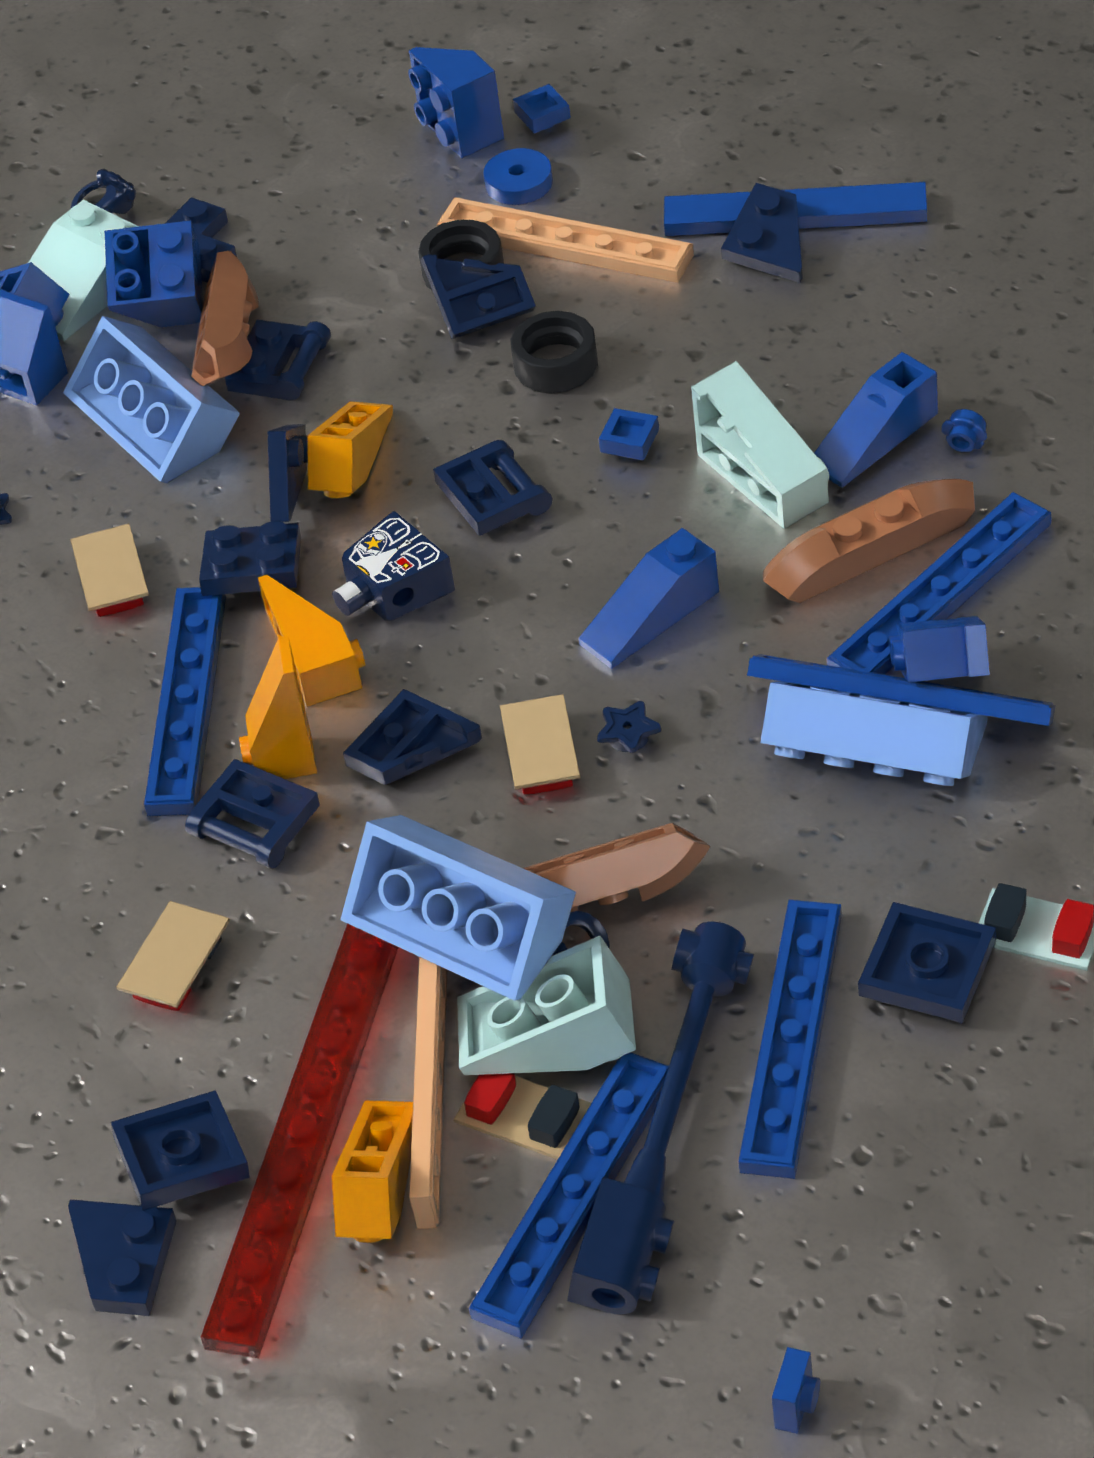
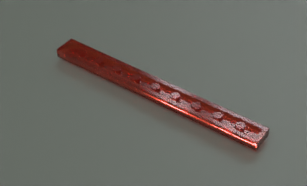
M348 923L200 1338L204 1350L259 1359L399 947Z

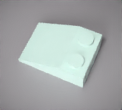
M84 199L52 224L28 262H32L70 294L62 308L64 315L55 327L58 338L62 341L68 339L107 307L104 231L139 227Z
M601 936L551 956L519 1000L514 1001L484 986L457 997L459 1069L464 1075L589 1070L603 1063L617 1060L623 1055L636 1050L630 979Z

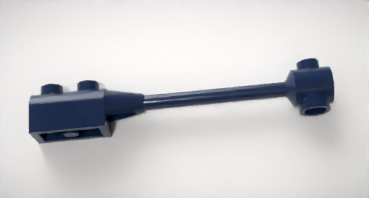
M710 921L699 924L694 932L682 929L671 970L681 972V979L692 990V994L644 1148L639 1151L633 1161L624 1183L606 1177L602 1178L572 1271L567 1298L569 1302L619 1315L633 1312L637 1307L639 1299L651 1302L660 1268L650 1266V1260L653 1250L665 1254L674 1220L664 1218L666 1206L663 1202L666 1149L713 997L728 995L732 991L735 982L746 985L754 954L744 951L746 947L744 936L728 924Z

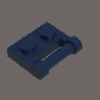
M257 319L247 336V340L253 350L252 356L241 370L225 377L227 391L283 400L298 399L305 386L303 379L318 351L324 349L331 338L330 329L317 321L310 322L307 326ZM295 348H300L288 371L283 372Z
M504 440L488 443L433 469L436 484L479 536L528 513L535 516L541 515L552 504L553 498L544 486L534 483L514 459L513 449ZM489 468L500 470L518 493L511 495Z
M234 759L190 811L186 819L185 830L188 834L197 838L204 839L208 836L256 857L257 863L274 869L282 861L288 844L320 806L318 794L313 790ZM223 811L269 831L262 838L216 817Z

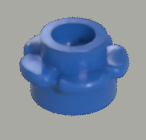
M956 410L951 414L950 419L945 420L942 424L941 431L946 435V441L956 451L970 452L973 449H980L987 439V423L985 419L972 410Z

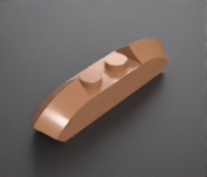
M230 250L217 253L205 289L191 377L201 386L212 384L241 370L249 362L253 352L247 340L249 324L247 323L251 311L259 307L258 296L244 266Z
M942 479L909 484L817 526L793 540L769 562L763 570V581L788 600L802 603L964 526L975 512L973 482L962 479Z
M669 823L523 869L575 891L576 894L570 911L573 912L579 911V905L598 900L599 905H609L622 901L629 896L628 890L638 888L642 902L652 899L668 891L686 878L701 862L711 846L690 831L674 823Z

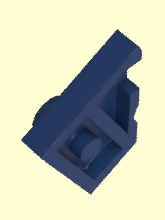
M755 183L721 247L722 259L800 283L803 276L796 194Z
M431 254L422 257V266L451 339L534 311L536 307L520 265L503 263L487 265L482 261L464 259L463 262L437 259V255Z
M290 424L267 431L271 522L291 521L307 472L308 446L305 424Z
M403 689L343 752L347 767L383 785H387L477 744L482 739L479 724Z
M70 1199L68 1209L90 1298L95 1311L150 1316L177 1222L173 1208L154 1207L143 1211L140 1205Z

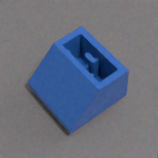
M415 47L409 50L411 69L408 70V75L417 98V102L414 103L415 114L423 126L428 125L436 133L443 146H449L462 159L504 139L495 70L472 50Z
M191 220L104 231L107 306L109 311L160 328L200 323L203 306L200 246Z
M0 289V393L37 406L68 374L53 316L49 306Z

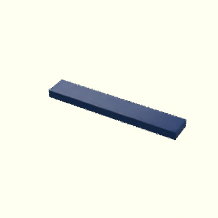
M925 182L783 190L796 194L799 229L927 222ZM751 192L664 196L665 236L729 233Z
M1012 492L827 657V665L885 675L894 667L891 664L889 636L898 635L897 623L946 620L1051 525V512Z
M200 587L176 588L144 801L147 816L188 815L199 801L225 610V594L202 596Z
M763 654L750 658L747 676L1045 726L1053 723L1056 706L1052 702L926 681L907 683L906 679L901 677Z
M788 900L738 1161L739 1173L795 1179L842 918L841 904Z
M631 1052L617 1060L469 1307L471 1319L520 1339L523 1338L587 1228L602 1178L616 1179L654 1114L668 1071V1065Z

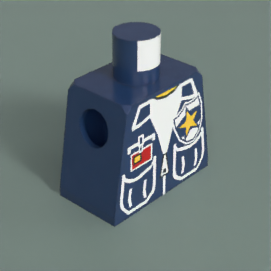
M393 511L344 552L342 563L347 583L333 591L332 595L337 607L346 616L368 605L381 618L392 621L455 591L450 558L398 513Z

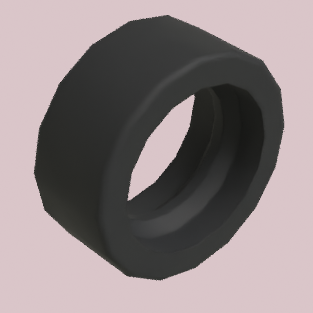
M454 220L440 224L425 235L420 242L418 251L422 276L426 286L431 290L432 288L421 263L422 257L425 255H437V259H445L458 253H476L483 255L477 260L487 265L504 264L502 245L497 231L488 224L475 220Z
M565 311L539 313L527 318L517 326L510 339L515 375L523 385L534 391L558 393L572 390L589 380L598 366L594 328L585 318L575 313ZM563 344L577 348L572 354L557 359L548 360L532 356L538 349L549 345Z

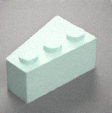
M737 361L691 386L698 456L777 524L785 529L829 503V472L826 465L808 447Z

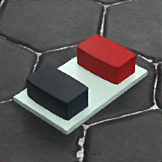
M999 883L996 889L992 888L979 924L996 928V942L993 948L1088 970L1094 953L1093 904L1067 899L1064 905L1026 896V889Z

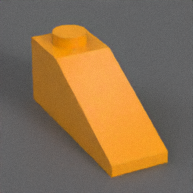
M349 401L307 435L308 490L323 491V495L329 498L349 497L367 481L393 415V405Z
M270 576L258 577L265 611L277 638L289 636L301 692L306 706L308 707L362 689L359 668L365 667L366 663L358 640L349 641L339 621Z
M289 636L279 637L245 715L248 735L239 737L244 763L254 765V767L283 779L317 774L311 730Z
M364 1101L332 1174L336 1237L354 1238L356 1241L364 1243L392 1239L402 1213L411 1161L413 1102Z

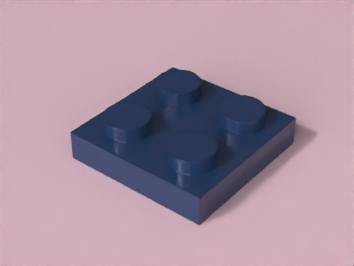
M272 521L262 526L243 528L228 525L206 531L199 577L202 596L261 591L258 577L264 575L270 576L287 588H297L301 547L299 522L285 524L280 521Z
M893 902L858 981L859 996L963 1023L995 945L996 928Z
M216 1090L111 1122L113 1138L143 1211L250 1178L248 1162Z

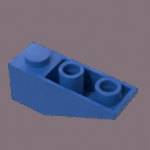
M901 352L868 378L814 452L826 465L830 481L843 488L938 414L937 372Z

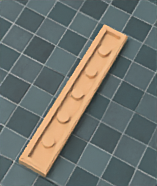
M457 197L453 198L437 223V226L454 220L483 222L497 231L502 248L675 283L679 282L694 256L693 243Z
M419 957L409 1198L417 1229L437 1228V1224H439L448 970Z

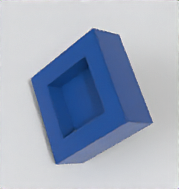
M550 84L513 99L514 113L534 134L571 118L569 104Z
M614 408L599 437L600 452L644 460L659 431L658 416Z
M787 1347L772 1395L775 1429L798 1434L804 1412L813 1414L820 1392V1378L813 1377L811 1352Z

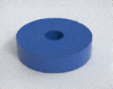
M517 148L501 152L487 162L483 172L488 195L495 201L508 205H522L534 202L546 195L553 184L549 159L543 153L533 149Z

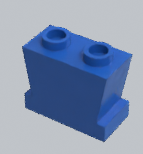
M978 616L897 623L898 635L889 636L891 664L894 666L895 671H901L907 683L990 675L986 624Z

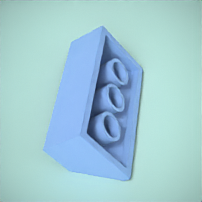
M102 316L63 392L143 467L163 483L172 481L219 453L240 415L239 411L209 385L201 386L191 377L192 371L141 326Z
M778 681L770 682L760 743L774 745V754L783 757L804 759L805 752L808 751L824 754L823 763L828 765L854 768V762L858 760L874 763L873 772L878 774L903 777L904 770L908 769L924 772V782L954 786L955 778L962 779L971 774L987 725L988 716Z
M403 815L366 822L340 920L516 1001L522 998L562 942L576 892Z

